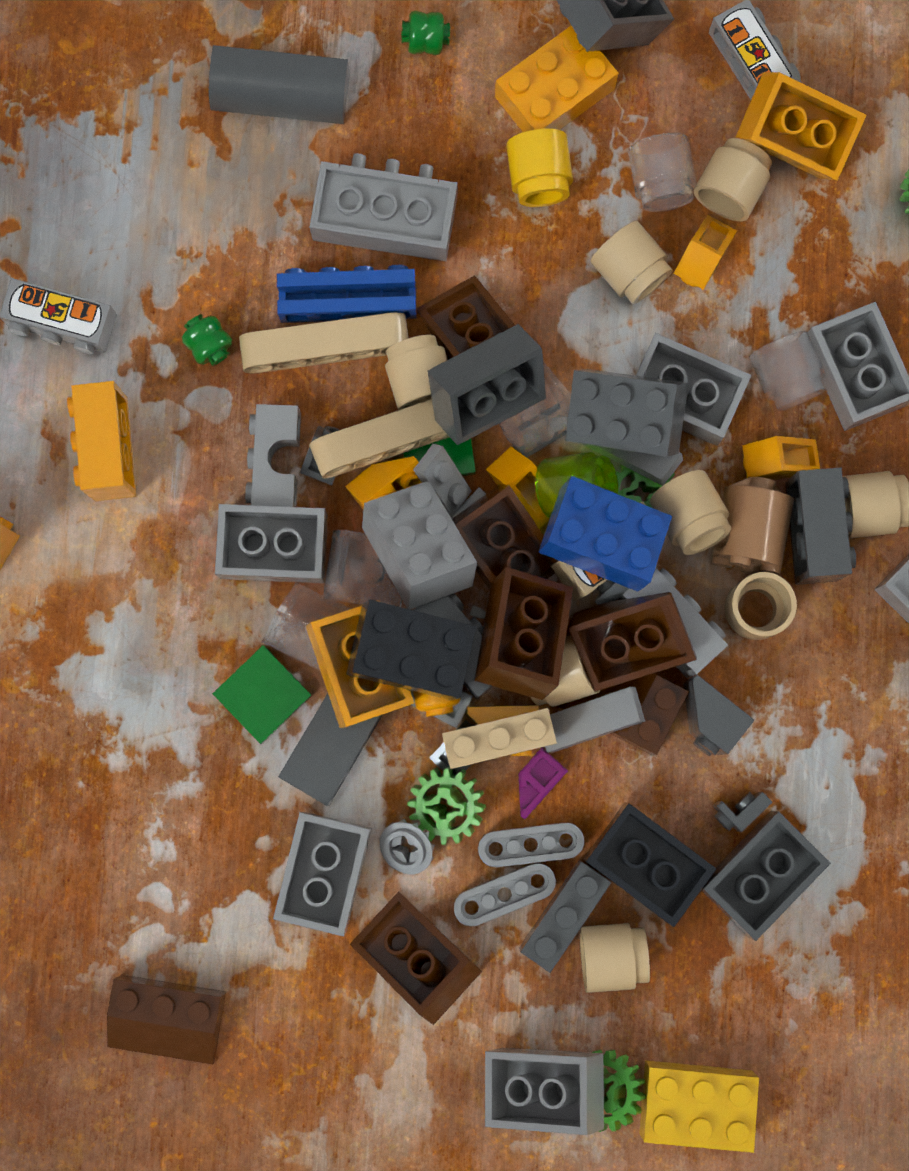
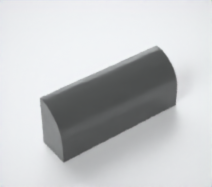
M213 45L209 72L210 109L212 111L344 124L350 77L348 59Z
M327 693L278 777L322 804L330 806L383 715L340 728Z

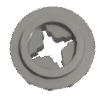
M405 819L396 823L392 822L384 829L380 837V850L385 861L393 869L404 874H418L424 871L434 859L432 852L435 845L430 843L428 839L429 832H423L418 828V822L410 824ZM405 839L408 840L409 845L415 846L412 852H409L407 847L401 845Z

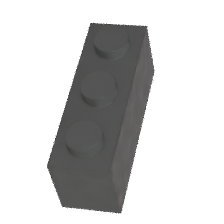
M578 860L520 945V952L551 973L611 882Z

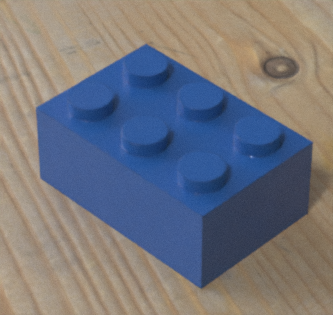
M571 476L560 489L538 552L639 592L651 583L672 516Z

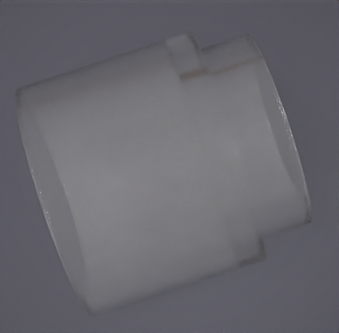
M681 133L658 134L641 139L629 147L628 156L635 195L638 199L642 200L644 210L650 212L673 210L687 205L694 199L693 188L697 182L688 136Z
M807 331L796 332L775 340L749 356L767 400H773L778 411L800 405L827 390L822 380L826 373Z

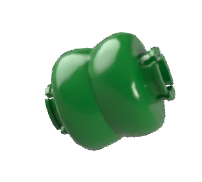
M414 10L410 12L408 21L402 20L401 43H407L409 53L422 54L425 52L436 56L441 54L443 45L449 46L450 23H444L442 13L437 11L424 13Z
M199 314L184 325V328L187 330L182 335V343L192 351V355L198 364L204 365L210 362L211 366H215L230 355V352L227 350L232 345V338L222 329L217 317L210 315L203 318V315Z

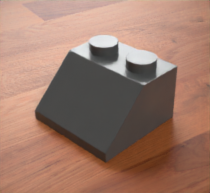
M695 675L687 679L683 684L684 689L689 691L685 702L689 733L696 738L693 744L708 756H711V754H729L754 722V719L700 676Z

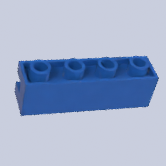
M392 265L388 267V270H374L370 266H358L353 271H340V269L335 267H324L319 269V272H306L304 269L291 268L285 270V273H277V289L279 291L277 314L281 323L326 322L395 312L404 313L406 319H417L415 269H408L405 265Z

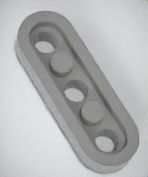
M556 823L492 831L481 838L478 844V853L481 860L490 867L570 859L582 851L584 836L582 831L571 823ZM567 833L572 837L570 846L562 847L560 845L559 838L562 834ZM534 838L537 841V848L534 851H527L524 848L526 839ZM493 842H498L502 845V852L497 856L489 852V846Z
M532 863L465 890L457 896L454 902L455 916L460 923L472 927L548 897L553 892L556 885L555 875L545 864ZM535 874H540L544 878V883L540 887H533L531 885V877ZM503 887L511 890V897L506 901L498 898V891ZM468 901H475L478 904L479 908L476 913L469 914L465 911V904Z

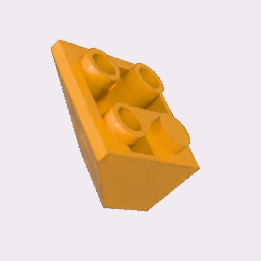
M412 456L372 464L345 487L364 510L365 502L422 483L414 472V468L419 461Z

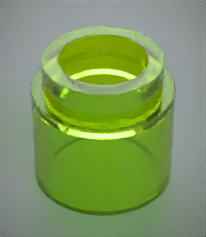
M592 452L546 458L541 461L537 469L535 481L537 499L543 513L549 519L561 487L571 476L618 494V480L615 468L610 459L603 455L597 456Z

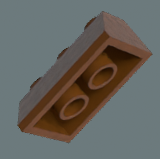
M121 974L113 979L107 1012V1047L213 1065L226 991Z

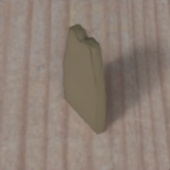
M473 605L469 615L485 619L486 611Z

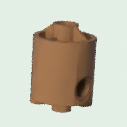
M748 477L726 486L722 501L729 511L727 521L731 526V531L724 539L714 545L711 564L726 568H732V565L742 566L741 572L747 574L769 572L780 575L794 498L782 493L774 480L762 477Z

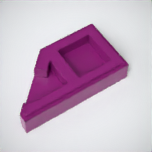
M542 747L518 773L520 816L523 819L529 816L568 772L565 767Z

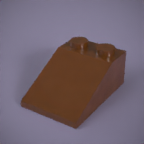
M475 275L417 308L418 314L431 335L436 337L438 346L445 348L448 360L515 326Z
M671 592L606 602L574 613L568 626L594 691L697 660L696 653Z
M653 673L601 689L597 694L559 706L565 710L630 686L636 687L645 722L610 734L654 756L658 754L689 691Z
M399 891L350 943L384 980L421 1017L432 1025L441 1018L482 972Z

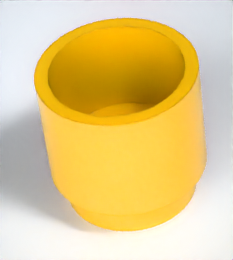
M549 128L535 129L517 134L507 141L506 148L512 191L518 194L521 205L527 207L549 206L560 203L570 196L569 186L573 183L568 139L564 131Z

